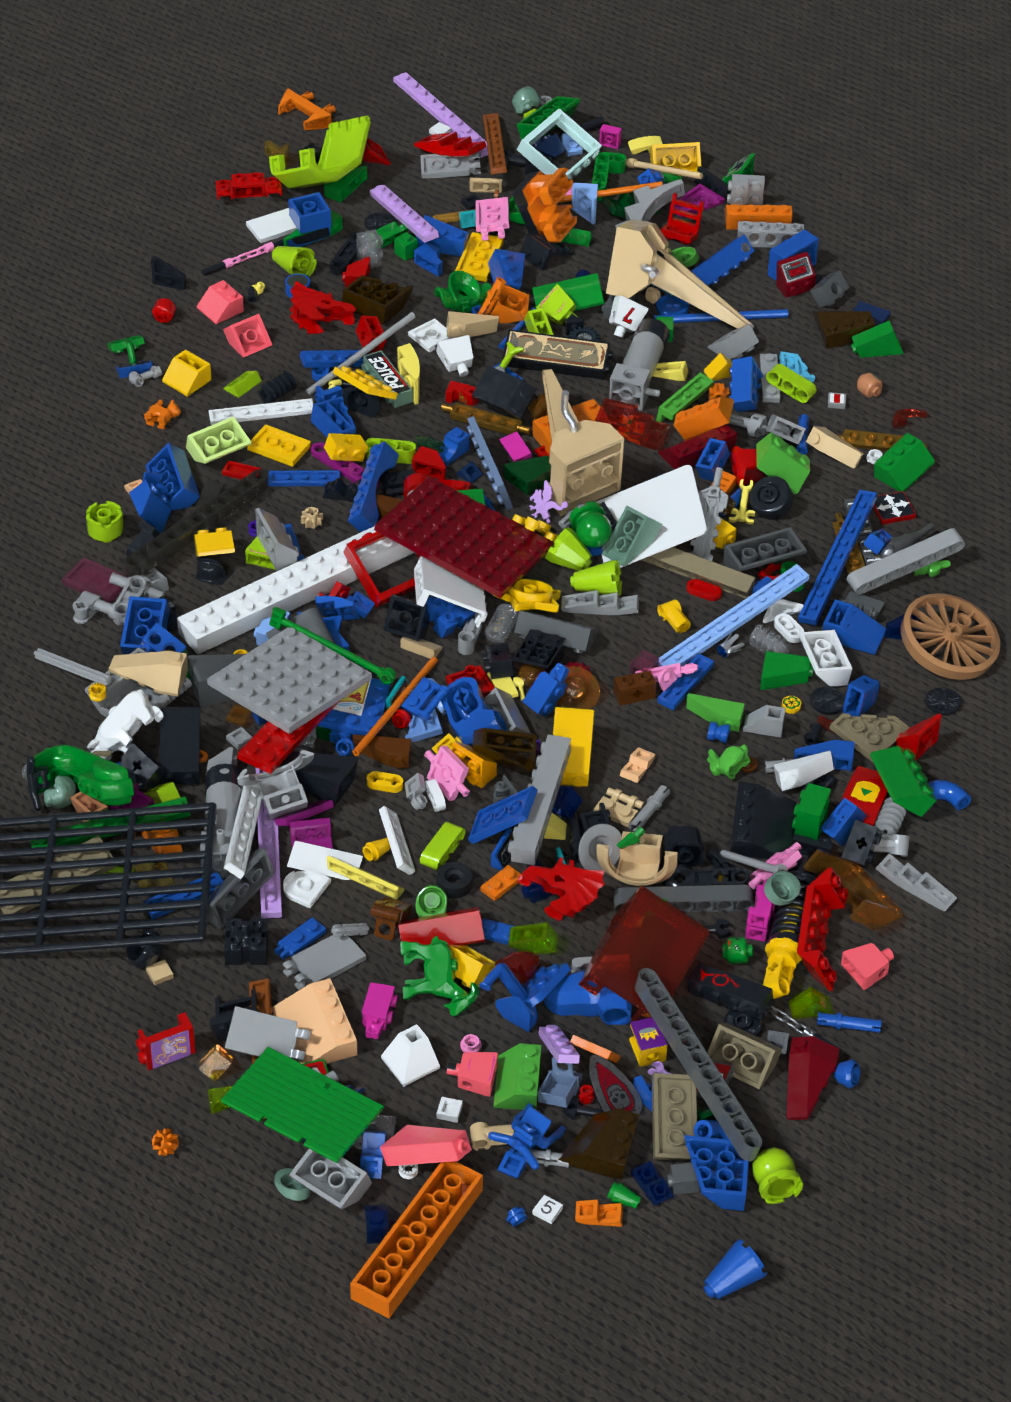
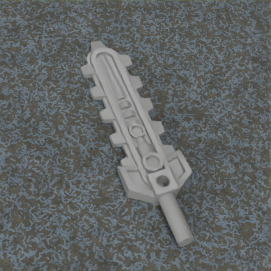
M719 467L716 468L713 485L699 491L707 531L703 535L696 537V539L691 540L690 545L694 548L693 552H689L709 561H713V555L710 552L715 550L716 547L713 538L718 537L719 533L716 530V525L721 524V518L718 515L724 509L726 510L729 499L728 495L720 489L723 469Z

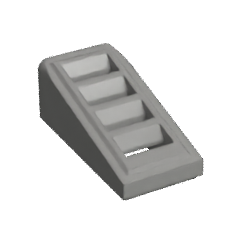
M152 565L135 571L136 575L145 578L150 587L164 592L169 590L167 578Z

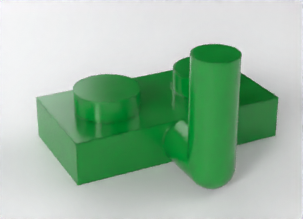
M141 335L107 342L108 350L114 351V353L123 352L127 348L130 363L137 362L134 349L140 348V345L145 344L144 337Z

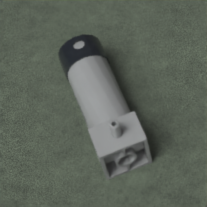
M648 318L639 323L623 363L616 364L610 377L609 404L642 411L649 395L660 396V390L649 388V383L670 338V331L662 321Z
M218 764L211 767L207 771L205 783V803L214 802L217 805L211 874L218 872L221 878H227L230 873L224 868L243 790V786L237 782V778L242 770L232 764ZM205 811V819H207L208 811ZM204 827V832H201V835L206 834L207 827ZM201 843L200 851H205V843ZM201 859V867H203L204 859Z

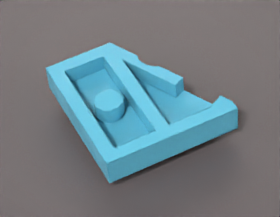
M781 351L779 356L780 364H783L810 382H814L815 376L807 372L808 367L802 362L798 354Z

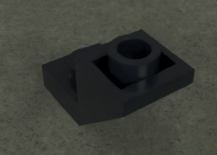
M339 478L329 481L324 487L322 497L352 502L357 494L361 479L355 483L351 482L348 486Z

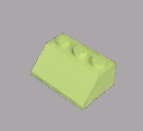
M233 416L188 435L186 449L195 461L206 464L249 446L252 442Z

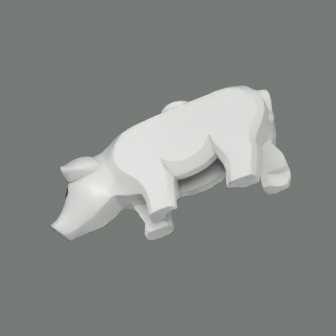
M141 689L132 691L117 706L110 709L109 715L100 725L95 739L90 741L87 748L91 753L93 751H112L113 753V751L117 750L125 753L131 746L132 736L139 730L141 724L144 723L146 726L154 719L160 722L164 717L163 712L158 707L152 706L148 697ZM112 756L102 758L110 760Z

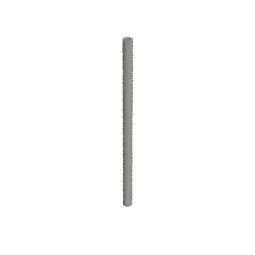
M409 313L338 367L351 366L415 318L414 313ZM332 370L309 387L306 392L312 395L316 392L317 386H324L337 375L333 374Z

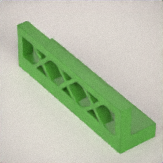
M700 372L659 406L656 421L661 423L666 418L672 421L677 413L684 411L709 390V387L713 386L714 381Z

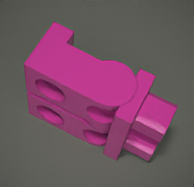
M763 880L762 885H757L755 905L749 908L745 938L763 942L766 941L771 916L774 917L776 906L768 900L764 893V886L767 880Z

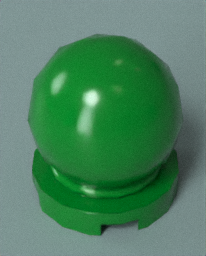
M594 501L585 502V506L579 509L576 507L569 516L570 525L585 546L590 548L602 547L610 540L612 534L611 522L605 516V512L599 503Z

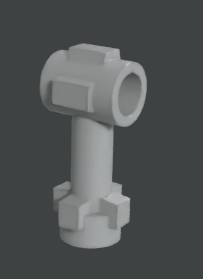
M152 366L150 371L141 374L133 371L129 374V381L136 387H140L145 379L151 377L155 379L161 376V368L159 366Z

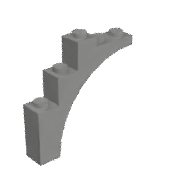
M679 179L650 189L648 185L633 190L636 204L624 208L626 222L632 219L648 222L661 207L672 201L673 193H677V198L685 195L683 181ZM623 222V223H620V224L615 225L616 230H617V227H618V226H620V225H622V224H624V223H626V222Z

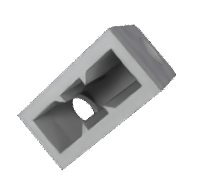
M772 414L765 430L799 445L806 428ZM794 429L793 435L790 436L791 431Z

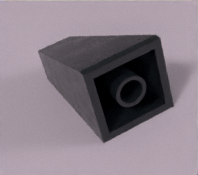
M292 751L277 768L294 761L300 755V752ZM314 753V759L308 765L295 772L305 793L318 800H332L335 807L354 782L359 758Z

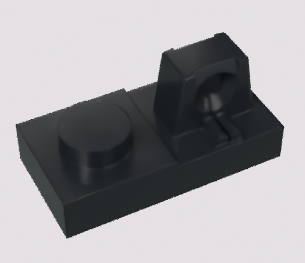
M794 834L792 845L795 842L801 845L800 854L805 856L812 855L816 859L830 862L833 847L831 839L820 837L817 841L806 836Z

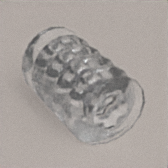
M510 604L499 605L485 629V635L488 640L496 643H505V639L508 638L518 619L519 611H515Z
M762 624L757 625L751 633L750 645L756 647L757 650L762 651L764 654H766V651L788 654L791 644L788 643L786 645V639H781L780 635L775 636V632H769L768 628L763 629Z

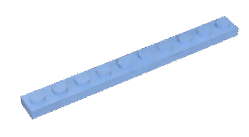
M796 564L658 658L656 665L660 667L680 663L681 666H684L698 653H703L807 582L809 574Z

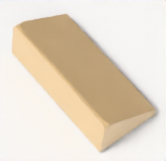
M470 178V192L495 193V190H499V193L502 192V179Z
M406 637L401 638V648L430 659L437 657L443 649L442 646L423 639L416 641Z

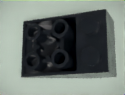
M530 629L512 660L545 669L554 668L557 663L562 662L565 656L566 638Z

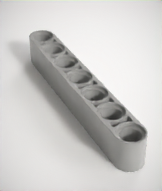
M951 528L851 572L846 580L857 595H861L963 549L966 543L957 530Z

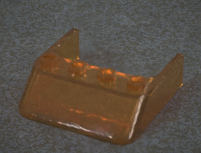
M817 849L803 866L805 870L821 875L827 868H833L835 873L839 875L843 886L848 890L849 896L846 899V903H850L853 906L851 908L853 913L850 915L852 921L864 924L873 930L874 928L880 929L902 918L904 912L866 871L854 862Z

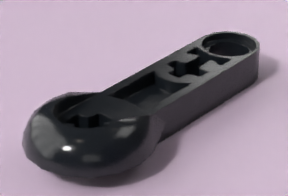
M679 864L672 876L663 881L664 887L748 885L750 877L747 869L743 867L693 869L687 865ZM738 874L746 875L743 881H737L735 877ZM719 876H723L722 881H718ZM678 878H683L682 883L677 882Z

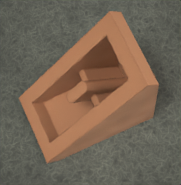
M81 791L70 797L77 813L108 810L106 805L100 803L95 798L83 794Z

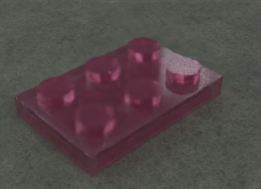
M83 557L62 579V583L81 593L88 591L103 597V601L110 603L123 590L122 587L109 583L112 573L115 572L127 578L128 576Z

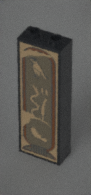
M511 329L508 331L503 359L508 352L507 342L512 343L515 347H523L525 350L514 355L507 367L534 371L552 369L556 374L605 380L606 374L610 372V364L608 362L613 357L610 342Z

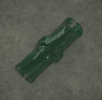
M418 435L414 438L419 440V442L414 441L417 447H427L438 451V453L444 451V449L439 447H445V444L441 441H436L432 437L426 438Z

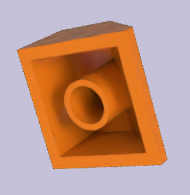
M504 285L500 293L501 296L496 300L489 315L499 316L498 322L505 324L524 320L528 312L530 295Z

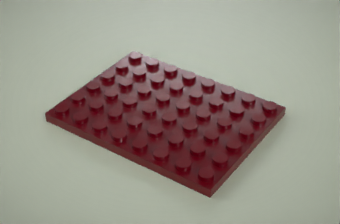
M432 477L426 479L377 522L374 527V531L500 599L547 554L550 547H553L554 542L525 528L514 520L501 515L499 512L486 507L484 504L471 499L469 496Z

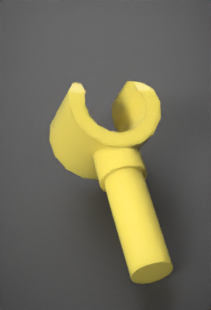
M514 677L513 683L516 688H519L520 698L523 701L525 698L523 678Z

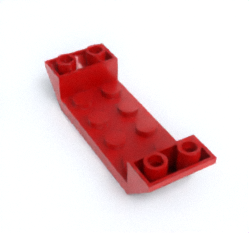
M832 867L827 868L807 886L797 954L812 977L828 991H833L834 982L837 980L835 970L831 968L828 959L823 955L826 950V934L829 932L828 920L831 917V910L845 908L846 899L849 896L847 888L843 886L839 875L835 873Z

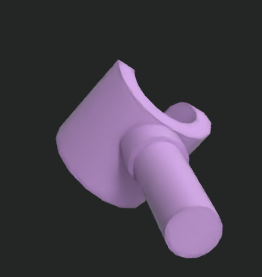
M660 1061L651 1064L656 1069L651 1068L648 1070L651 1076L653 1073L671 1074L664 1069V1065Z

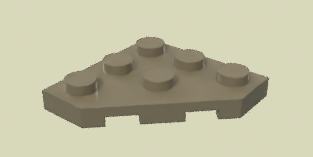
M842 713L829 727L843 740L855 742L854 748L871 762H873L870 756L872 752L893 747L899 734L904 733L910 728L896 716L880 718L876 715L861 714V716H850V714Z

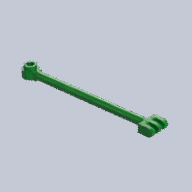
M273 607L269 622L270 626L278 630L285 626L302 632L341 656L374 672L383 684H391L396 679V672L392 668H380L286 619V611Z

